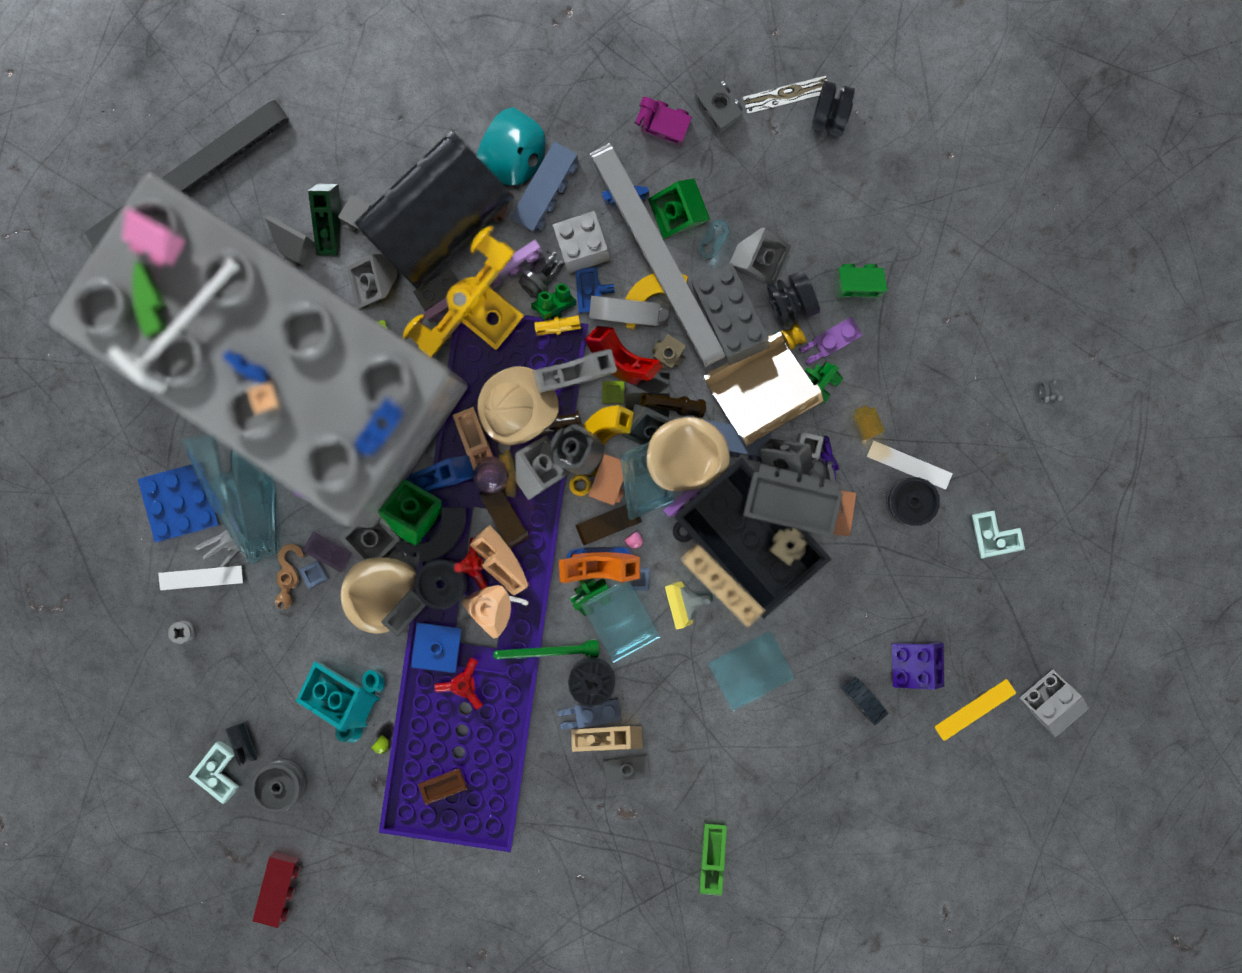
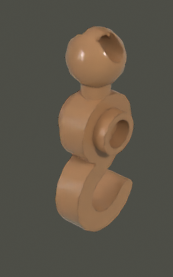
M295 544L283 546L278 553V562L283 569L279 570L276 575V583L281 588V592L276 595L275 604L280 609L290 607L292 597L289 592L299 583L298 572L287 561L286 556L290 551H294L300 558L306 556L304 550Z

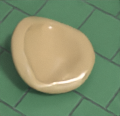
M521 366L507 368L493 375L484 384L478 398V417L483 430L494 441L504 445L524 443L539 435L556 419L559 410L556 391L551 390L539 393L533 374L535 370Z
M695 417L678 418L661 426L652 436L647 451V467L652 479L658 486L668 491H691L708 487L727 471L730 459L727 442L720 431L711 423Z
M377 557L358 562L346 574L341 588V603L346 617L355 627L368 633L380 634L390 631L381 621L411 588L415 590L417 572L409 564L395 558Z

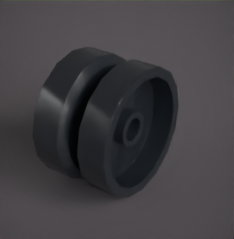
M825 80L818 98L811 129L822 132L826 128L828 119H831L829 126L830 134L841 137L850 118L855 88L843 86L839 91L838 97L835 98L836 83Z
M920 477L904 478L897 481L889 489L886 497V506L890 516L898 523L906 526H922L929 523L937 515L940 507V495L936 487L928 480ZM912 498L916 500V505H911L910 501Z
M439 558L428 562L420 569L416 576L415 589L422 603L430 608L445 609L462 599L467 591L468 579L466 573L455 571L456 561ZM443 580L445 586L439 587L437 583Z

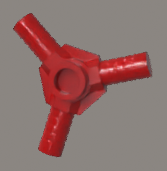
M475 537L470 538V544ZM469 544L467 556L461 563L455 564L454 569L456 572H467L475 579L479 589L482 590L487 587V583L481 573L483 560L481 557H478V552Z
M470 658L464 673L461 672L451 682L435 684V692L453 691L454 694L463 698L467 697L474 708L478 710L483 706V703L474 693L475 683L472 676L478 660Z

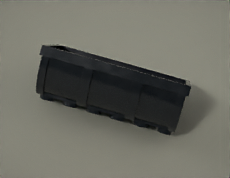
M451 130L365 211L354 224L398 271L418 289L514 197L471 148Z
M741 457L676 514L674 518L695 542L764 610L760 616L765 619L832 559L807 531L801 529L796 530L804 535L802 540L806 542L804 546L806 551L799 560L795 558L788 565L770 551L775 543L772 541L775 535L780 530L783 532L785 529L792 531L793 528L743 516L753 472L755 471ZM791 541L787 542V549H790L792 547Z

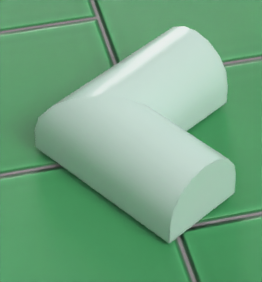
M995 511L971 515L981 559L1025 550L1021 528L999 532Z
M217 741L189 776L222 804H225L239 788L235 782L222 773L235 756L233 749L227 744Z

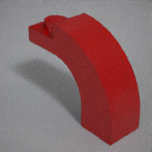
M597 326L584 339L592 353L611 349L617 369L612 374L627 383L637 385L641 380L650 381L662 368L659 360L639 357L627 350L620 342L613 327Z

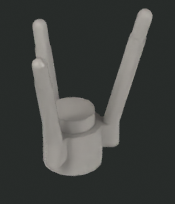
M234 528L231 530L227 529L222 534L195 547V550L220 540L221 543L206 553L203 559H207L223 547L228 551L233 549L220 565V567H226L235 554L243 548L240 544L244 540Z

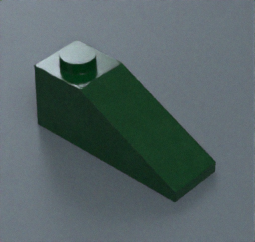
M316 184L308 190L316 255L337 256L339 254L340 219L338 216L341 213L339 185Z

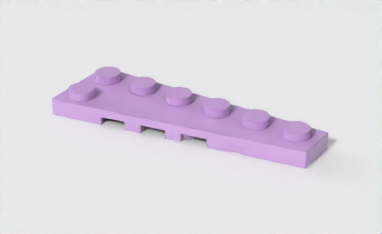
M536 240L514 254L510 259L511 261L506 264L490 287L495 288L503 283L502 279L508 275L510 277L517 275L526 264L531 266L539 261L540 256L543 254ZM447 297L423 312L430 323L441 321L449 311Z

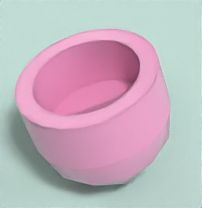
M636 530L624 539V542L631 549H637L641 547L643 538L639 531Z

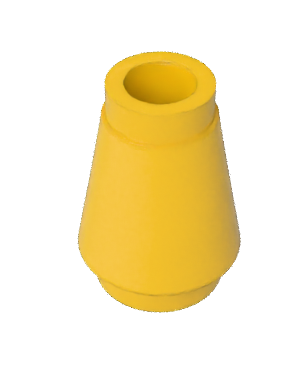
M574 475L569 482V488L573 494L584 496L591 489V481L586 475ZM579 481L585 483L584 489L577 488Z

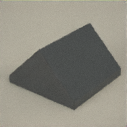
M656 373L655 377L650 381L641 380L637 385L625 382V408L632 411L635 404L640 405V397L643 392L670 397V373ZM647 407L665 417H669V410Z
M635 404L632 409L634 415L630 434H622V436L648 448L654 433L661 426L672 420L647 407Z

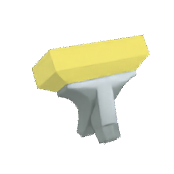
M682 581L665 586L676 630L693 624L698 608L704 603H712L714 599L712 593L699 594L691 592L687 586H684Z

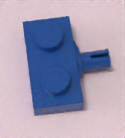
M597 267L575 271L579 314L590 313L591 296L601 297L604 293H615L614 284L601 285L598 279Z

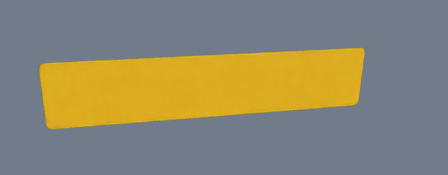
M1005 679L937 724L935 729L942 740L945 741L1015 695L1016 691L1010 682Z

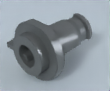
M550 249L530 270L522 268L518 273L520 277L519 284L529 293L531 298L537 297L538 294L544 291L548 292L546 285L556 275L558 269L565 265L563 260L560 262L555 260L542 273L545 267L557 255V253Z

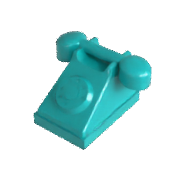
M314 661L296 702L336 727L335 735L339 741L354 743L362 736V727L368 726L366 719L373 704L380 700L376 693H380L384 689L385 679L380 672L368 670L363 675L362 687L322 663Z

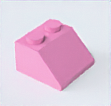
M127 208L124 218L123 240L131 243L128 248L141 255L143 251L151 254L149 259L161 266L164 262L173 266L186 241Z

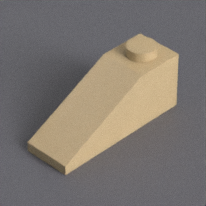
M642 726L571 729L572 752L643 749Z

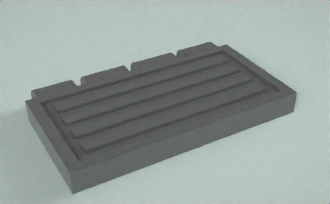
M760 464L759 471L753 472L743 516L833 537L843 495L842 492H839L840 483L824 479L821 488L819 487L820 478L802 474L800 482H796L797 472L780 469L778 477H775L776 467Z

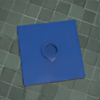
M418 622L411 667L456 673L462 628Z

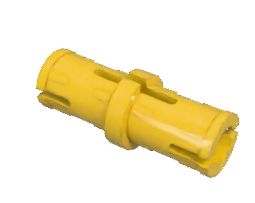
M579 315L560 319L559 317H554V320L534 322L537 336L553 333L560 335L561 332L581 329Z

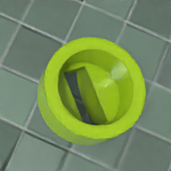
M381 735L371 749L378 754H385L390 748V742L384 735Z

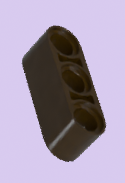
M498 482L478 493L510 549L530 539L526 528Z
M631 502L577 524L575 527L584 546L641 523L642 519L635 502Z

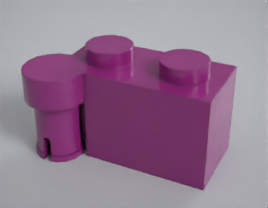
M642 97L639 105L641 108L634 123L640 126L643 120L641 131L682 146L691 124L692 116H689V113L683 109L677 108V110L668 108L669 105L665 102Z

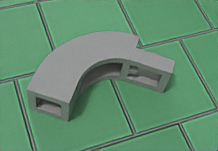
M591 296L589 318L667 326L670 304Z
M610 349L592 353L568 363L533 371L538 392L542 393L592 381L612 374L617 369Z

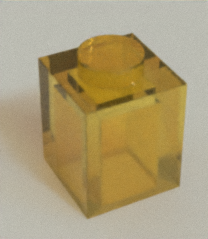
M868 405L855 410L856 415L851 416L861 441L885 432L875 407L869 409Z

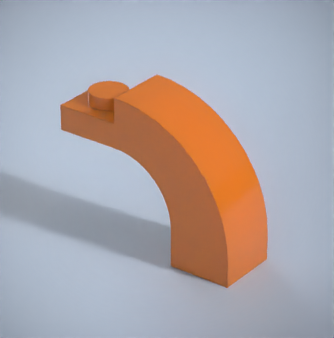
M614 552L574 554L571 558L559 560L560 582L568 583L591 578H606L620 582L640 579V557Z

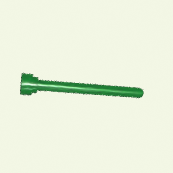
M587 640L582 645L497 650L493 653V657L495 659L583 654V656L592 658L598 657L599 644L597 640Z

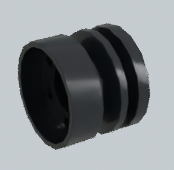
M803 270L788 276L789 287L781 279L777 280L778 290L773 283L767 285L770 306L784 328L790 326L789 317L792 322H799L798 311L806 319L820 313V306L815 291Z
M584 657L574 665L568 680L569 692L574 700L588 707L600 706L608 701L613 694L616 681L615 673L610 663L600 657ZM594 677L596 679L595 683L598 685H593L590 688L586 679L591 680Z

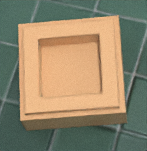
M273 383L248 390L256 414L280 407Z

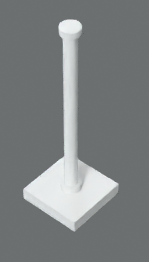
M228 258L225 261L227 264L142 359L115 346L108 354L139 385L162 393L168 386L159 382L151 374L149 365L230 274L240 268L233 260Z

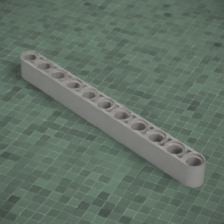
M608 143L590 153L595 167L705 367H708L726 357L613 147Z

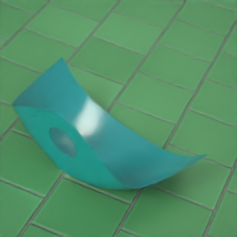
M510 107L495 116L481 140L476 155L503 185L522 184L535 175L544 160L545 134L536 121L518 109ZM519 147H523L521 154L517 152ZM532 153H536L538 161L535 166L530 167L528 159Z

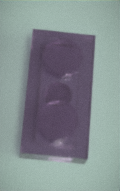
M312 532L302 552L339 572H343L352 555V552L316 532Z

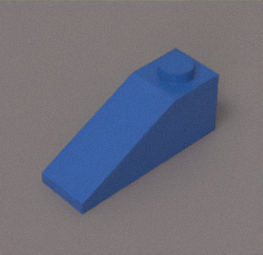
M468 455L448 458L410 474L407 481L430 493L461 483L475 476Z

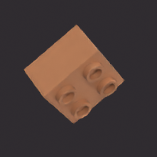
M604 454L589 497L611 505H615L616 502L620 503L625 491L621 489L623 481L628 482L632 469L629 468L630 463Z

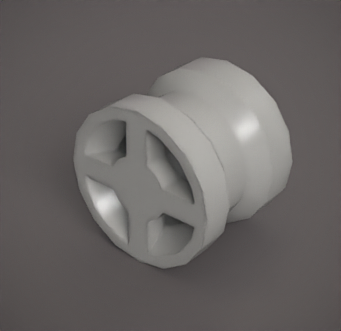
M180 621L170 626L168 635L172 642L182 644L193 639L195 628L188 621Z

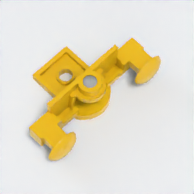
M493 226L486 227L480 231L471 245L472 254L479 250L488 257L484 267L476 277L462 279L451 287L447 294L449 311L440 323L430 330L422 323L426 315L421 314L414 317L403 331L402 338L405 341L411 338L419 345L418 348L429 357L436 355L461 322L497 350L525 316L490 287L491 283L516 253L505 242L500 243L491 235L494 230ZM490 312H495L499 316V321L496 325L488 322L487 317Z

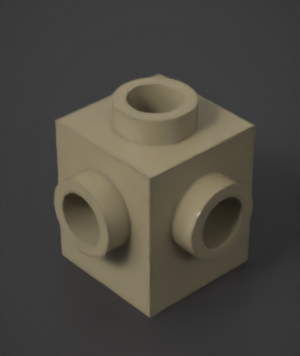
M667 334L662 342L658 340L652 349V352L655 353L653 359L659 360L662 365L661 369L665 371L667 368L672 370L674 366L678 368L685 357L682 353L686 345ZM670 351L672 356L667 357L664 353Z
M794 528L792 531L789 529H785L784 532L780 530L772 540L775 543L770 551L790 565L795 558L799 560L806 551L804 548L806 542L802 540L804 535ZM788 541L792 542V547L790 549H787L786 547Z

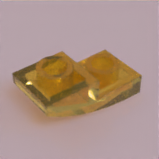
M504 449V454L500 453L498 459V467H501L500 472L509 473V477L504 478L503 490L506 491V496L516 497V464L512 452Z

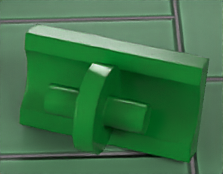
M564 283L556 285L555 292L550 294L544 291L538 294V300L531 303V309L537 311L544 320L548 318L554 319V317H559L560 319L562 311L576 305V299L570 294V288Z
M825 362L823 366L817 364L813 370L809 367L805 369L814 386L817 385L821 390L823 396L822 403H825L830 397V393L824 389L826 385L830 383L836 387L843 380V377L838 372L839 367Z
M593 578L586 582L584 579L579 580L581 585L574 589L576 594L570 597L574 609L579 610L584 616L594 611L590 603L593 600L598 599L601 605H605L612 600L609 593L610 589L604 578L597 582Z

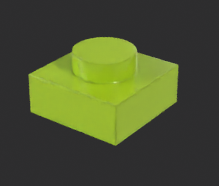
M602 381V404H624L625 381Z

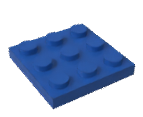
M204 462L190 464L138 479L154 542L168 540L220 525Z

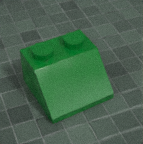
M695 178L677 181L648 198L663 240L696 228L710 220Z
M842 264V267L836 270V297H881L887 292L884 268H878L877 264H865L864 268H857L855 264Z
M404 479L378 510V514L399 537L417 546L442 514V500Z

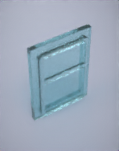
M650 442L620 454L628 518L631 520L674 501L673 491H668L658 486L648 471L647 451Z
M629 581L620 582L581 604L613 662L660 637Z
M771 631L708 663L732 711L795 678Z

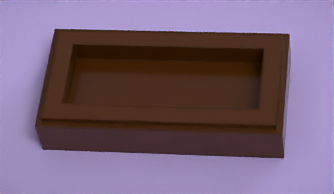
M461 767L418 783L425 805L468 789Z

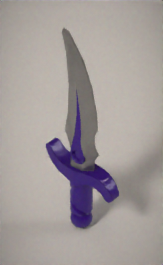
M823 436V451L820 452L822 461L827 464L830 481L837 482L835 471L839 470V465L832 454L830 438ZM840 504L841 513L844 516L842 505Z

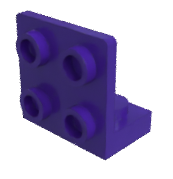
M944 643L892 644L893 687L931 690L945 687Z

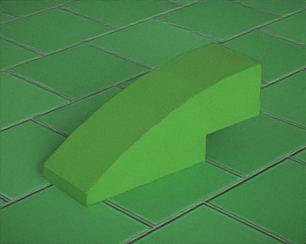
M138 261L134 263L133 271L134 307L144 337L154 340L158 335L168 330L160 313L161 310L168 306L148 266Z
M704 824L699 894L722 895L726 825Z

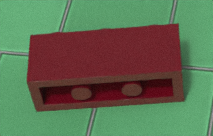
M273 852L269 856L252 922L279 928L283 922L287 921L290 909L287 908L288 901H292L295 893V887H292L294 879H298L301 866H298L300 858Z

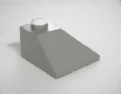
M267 215L265 220L279 253L285 256L283 260L293 266H296L297 263L304 266L315 246V242L306 235Z
M760 228L737 244L730 263L733 264L736 270L767 284H775L791 245L766 228Z
M371 254L347 267L357 309H362L386 298L398 276L397 268L383 254Z
M547 435L516 453V482L528 500L571 473L554 462L551 441Z

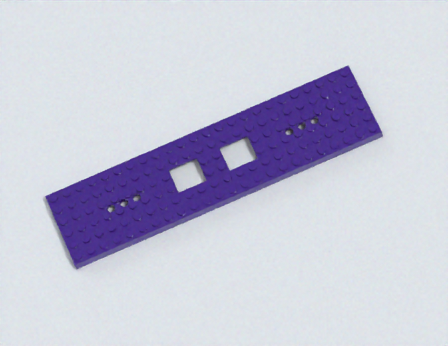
M490 312L487 317L488 322L496 325L499 321V316L495 312ZM525 315L501 346L495 350L461 322L452 333L447 369L466 381L468 388L437 434L433 465L448 458L468 456L453 415L474 407L478 416L479 394L488 379L496 373L511 367L521 366L537 370L583 358L586 348L584 339L587 337L589 325L580 323V330L561 332L560 335L553 333L537 336L534 322L554 319L548 318L544 320L542 317ZM580 384L555 390L559 403L558 414L561 416L575 413ZM557 432L539 435L521 444L510 445V450L507 453H501L498 449L499 443L485 433L500 474L479 482L473 470L475 477L430 492V494L442 500V508L467 507L466 526L461 539L452 550L439 557L461 563L467 556L473 507L486 509L478 493L497 482L501 485L530 536V539L511 549L528 583L527 588L514 595V597L525 599L529 604L523 605L522 603L510 601L511 613L509 621L503 632L498 636L497 648L460 643L456 673L413 668L411 664L417 623L456 627L459 601L445 609H434L426 605L409 624L379 833L511 852L540 657L495 659L493 653L497 650L542 648L567 476L528 500L516 482V453L546 435L552 442ZM442 514L422 538L421 543L431 541L439 533ZM432 560L418 562L417 574L424 565ZM483 567L481 573L487 583V587L502 586L509 596H513ZM466 572L468 584L464 595H470L480 589L475 579ZM443 580L437 583L439 587L445 586ZM470 658L478 660L472 675L475 683L474 693L483 703V706L478 710L474 708L467 697L463 698L454 694L453 691L435 692V684L451 682L461 672L464 673ZM469 703L472 708L471 713H461L460 704ZM463 724L467 726L468 734L466 736L457 734L456 728L458 725ZM457 746L462 747L465 750V756L462 758L455 757L453 749ZM461 767L468 789L425 805L418 783Z

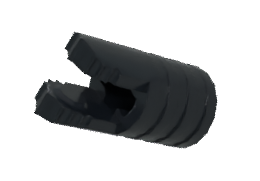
M245 722L225 729L239 766L244 765L246 762L242 747H244L250 761L257 760V755Z

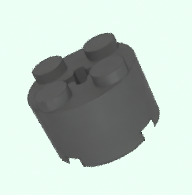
M569 425L570 427L560 429L551 442L554 462L558 466L577 475L591 474L602 459L603 443L598 436L579 425Z

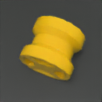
M797 323L793 324L790 329L781 331L783 339L790 350L795 349L799 343L804 344L807 342L802 329Z

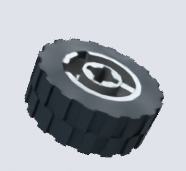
M854 677L842 688L853 704L873 725L876 726L889 714L875 695L857 677Z

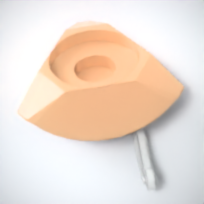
M496 585L486 587L466 596L462 604L473 619L492 638H497L509 621L511 613L510 601L522 603L523 605H528L529 602L519 597L509 596L502 586Z

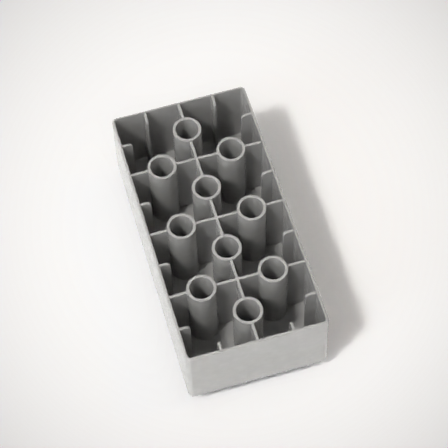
M148 173L143 177L49 319V324L52 328L345 526L374 528L378 524V521L382 518L378 514V510L404 479H408L468 388L467 382L153 173ZM127 208L186 241L173 266L165 262L161 266L149 259L151 254L143 251L141 255L128 248L131 243L123 240L124 218ZM228 258L233 260L240 268L230 274L149 365L151 374L168 387L160 393L139 385L108 354L115 346L142 359L165 333H161L154 340L145 338L134 307V263L140 261L148 266L168 306L161 310L160 313L169 329L227 264L225 261ZM228 350L235 353L240 352L247 359L248 364L250 362L257 365L262 364L270 373L268 378L274 384L280 407L256 414L248 390L265 384L256 382L239 373L226 362L222 355ZM385 398L392 399V403H397V408L402 407L403 417L377 452L370 456L362 455L355 447L356 438L368 424ZM381 417L378 418V426L382 429H388L387 420Z

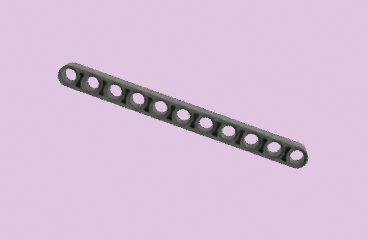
M272 100L161 179L187 195L285 126L289 118L278 102ZM125 204L82 234L81 240L91 254L94 253Z

